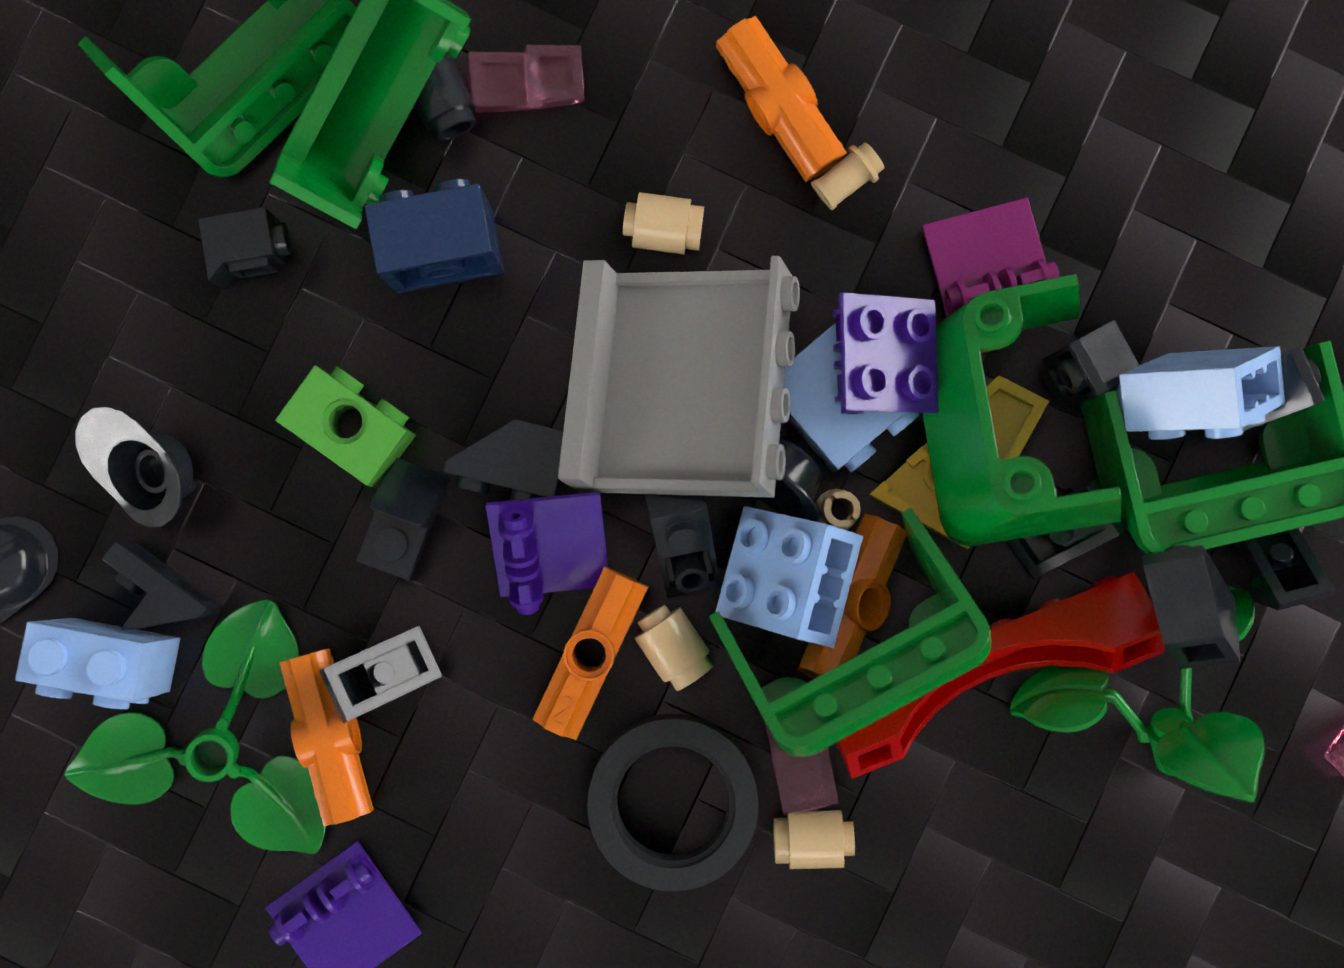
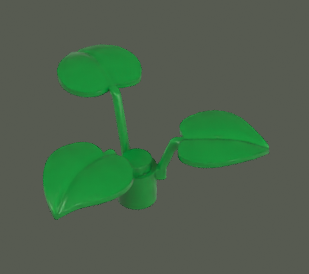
M1228 586L1236 599L1239 641H1241L1250 631L1254 621V601L1247 590ZM1046 666L1023 683L1010 704L1011 716L1024 718L1037 727L1055 732H1077L1085 730L1101 720L1107 711L1106 701L1111 702L1136 731L1138 741L1151 744L1156 767L1162 773L1176 776L1194 786L1227 797L1254 802L1256 798L1258 776L1265 754L1262 732L1250 719L1226 712L1208 713L1193 723L1191 712L1192 668L1181 669L1180 709L1172 707L1160 709L1153 714L1148 725H1144L1116 690L1105 689L1108 684L1107 672L1083 667Z
M261 600L243 606L225 618L209 636L202 656L204 675L211 684L217 687H234L216 727L205 729L199 733L185 751L177 747L165 748L166 733L164 728L155 719L136 712L117 714L102 722L91 733L78 755L67 767L64 774L66 779L79 789L97 798L119 804L136 805L151 802L161 797L170 789L175 777L173 766L168 759L171 757L179 760V763L185 765L188 772L194 778L203 782L217 781L226 774L233 779L244 777L251 782L242 785L236 791L231 802V819L236 832L245 841L261 849L316 854L322 845L326 826L323 825L322 818L320 817L308 768H303L297 758L287 755L272 758L264 766L260 774L253 768L240 766L236 763L239 755V744L236 737L228 730L231 719L242 698L243 691L256 698H269L280 693L286 686L279 662L299 657L296 638L277 605L271 600Z

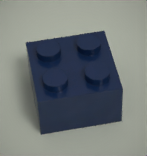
M466 179L448 180L437 184L435 192L414 196L410 190L391 191L380 195V202L364 205L377 274L397 293L504 273L493 210L479 183L470 185L469 180Z

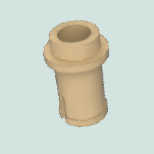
M864 142L859 147L851 145L848 148L849 155L820 178L811 182L815 192L830 210L835 209L841 201L866 182L875 183L879 180L878 173L884 169V165L868 143Z
M828 490L821 494L816 501L820 512L818 521L820 523L848 530L860 516V502L856 496L845 490ZM834 500L840 501L845 506L846 514L842 520L836 519L831 513L832 501Z

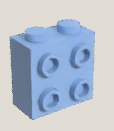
M836 323L794 357L793 365L785 367L784 387L788 388L790 394V415L788 421L819 458L824 461L832 473L843 465L850 472H853L877 451L870 443L887 429L894 437L919 416L918 413L864 411L863 414L853 415L841 414V405L835 403L834 398L838 396L837 375L842 374V370L834 369V362L841 360V353L833 351V345L841 343V341H836Z
M1280 346L1167 353L1119 374L1120 383L1117 388V396L1121 412L1124 415L1126 432L1148 431L1149 439L1153 440L1178 438L1185 435V430L1205 429V437L1238 436L1243 434L1244 426L1264 422L1267 413L1285 404Z
M744 506L715 613L719 611L724 618L795 639L834 648L863 536L828 524Z
M78 618L27 622L15 681L36 684L35 693L41 696L69 699L72 698L73 692L94 695L92 704L111 709H129L130 703L147 704L150 697L170 692L181 638L137 629L123 631L121 626Z

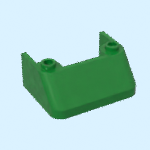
M267 0L190 75L174 60L164 56L146 58L126 75L87 36L78 45L124 94L207 173L216 177H229L244 169L301 114L356 7L350 0Z
M360 0L280 152L270 183L357 229L362 220L364 204L377 203L379 196L382 195L389 178L380 174L384 165V159L434 67L442 61L445 55L455 59L465 44L471 28L468 27L471 19L467 12L449 0Z
M1077 274L982 293L936 325L938 413H923L940 522L947 536L960 545L976 546L1121 522V494L1119 487L1056 497L1052 474L1044 463L1027 456L999 460L981 353L1009 346L1018 338L1023 329L1079 319L1080 301Z
M1331 341L1303 349L1305 356L1309 357L1316 364L1322 379L1320 390L1325 401L1264 423L1259 433V444L1264 461L1160 485L1153 460L1143 451L1130 448L1116 390L1080 402L1100 485L1103 489L1119 487L1121 494V516L1128 525L1129 533L1142 551L1147 554L1158 553L1175 545H1188L1192 547L1203 545L1206 550L1344 517V392Z
M912 508L901 513L911 553L937 594L922 601L914 608L910 615L909 628L816 679L806 683L798 678L784 677L761 688L720 612L717 611L709 616L778 746L784 752L797 757L816 754L983 663L988 657L992 640L986 618Z

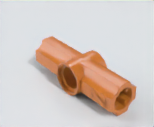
M756 16L743 19L729 28L717 40L716 48L726 61L732 74L745 90V100L757 123L769 136L775 135L805 182L816 179L829 171L834 165L845 158L847 152L831 130L830 125L817 109V98L806 76L795 64L791 63L788 65Z
M864 514L863 518H861L855 533L862 535L863 539L835 646L832 648L809 642L797 669L803 674L816 679L855 658L866 632L877 630L884 624L891 607V596L886 584L907 536L906 531L897 524L874 515Z
M604 566L576 628L565 645L564 653L532 720L561 737L577 740L649 588L647 585L626 574ZM592 638L602 643L606 652L604 663L595 667L586 666L581 663L576 654V647L579 641Z
M330 648L279 662L294 715V720L291 722L293 747L301 766L309 770L323 825H336L371 813L374 809L359 753L362 751V740L357 719L354 718L348 722H342L319 672L321 669L334 664Z

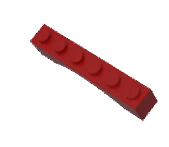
M1131 572L1117 579L1115 577L1103 578L1092 584L1087 591L1067 599H1051L1043 603L1035 612L1015 620L1007 618L989 626L992 640L991 650L983 663L836 742L851 779L903 759L916 736L940 709L962 692L990 678L1020 669L1045 666L1083 667L1113 674L1164 653L1165 645L1153 602L1136 574Z

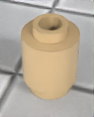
M639 192L637 203H626L623 235L633 237L632 248L683 255L685 254V249L699 251L704 206L691 205L692 199Z
M663 604L637 622L642 632L634 638L662 681L664 683L670 681L676 691L690 685L713 667L706 656L710 650L681 607L670 612L667 606Z
M841 810L787 812V817L773 818L775 864H789V869L844 868L845 856L855 855L853 821L843 822Z

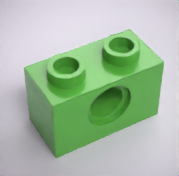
M314 366L275 421L366 486L378 488L395 460L401 457L416 436L403 426L409 417L383 398L375 406L360 396L359 392L364 385L338 366L335 367L331 374ZM358 409L362 416L361 429L353 437L344 438L339 432V419L346 411Z

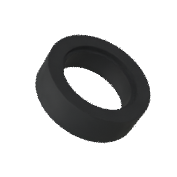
M662 714L632 724L618 734L606 747L596 765L590 782L587 806L589 824L595 842L603 856L619 873L647 888L674 892L691 890L707 885L723 876L739 861L752 840L758 818L759 804L756 782L749 763L739 746L730 736L710 722L694 716ZM663 747L688 748L708 758L722 774L728 789L727 813L718 832L700 848L682 854L655 852L636 841L624 826L618 809V788L628 768L644 754Z

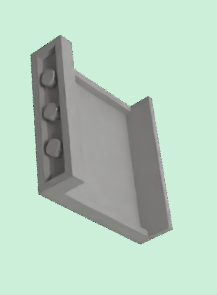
M771 256L770 270L616 273L605 260L584 261L558 479L578 492L600 491V493L774 497L776 480L783 478L786 462L784 446L779 444L780 425L781 423H786L790 415V394L788 388L784 387L785 367L792 366L795 357L794 335L789 331L790 311H797L800 299L798 279L796 276H792L781 257Z

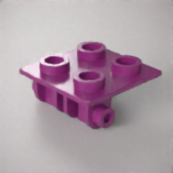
M1028 197L922 225L947 317L982 293L1060 277L1056 263L1054 261L1046 263Z

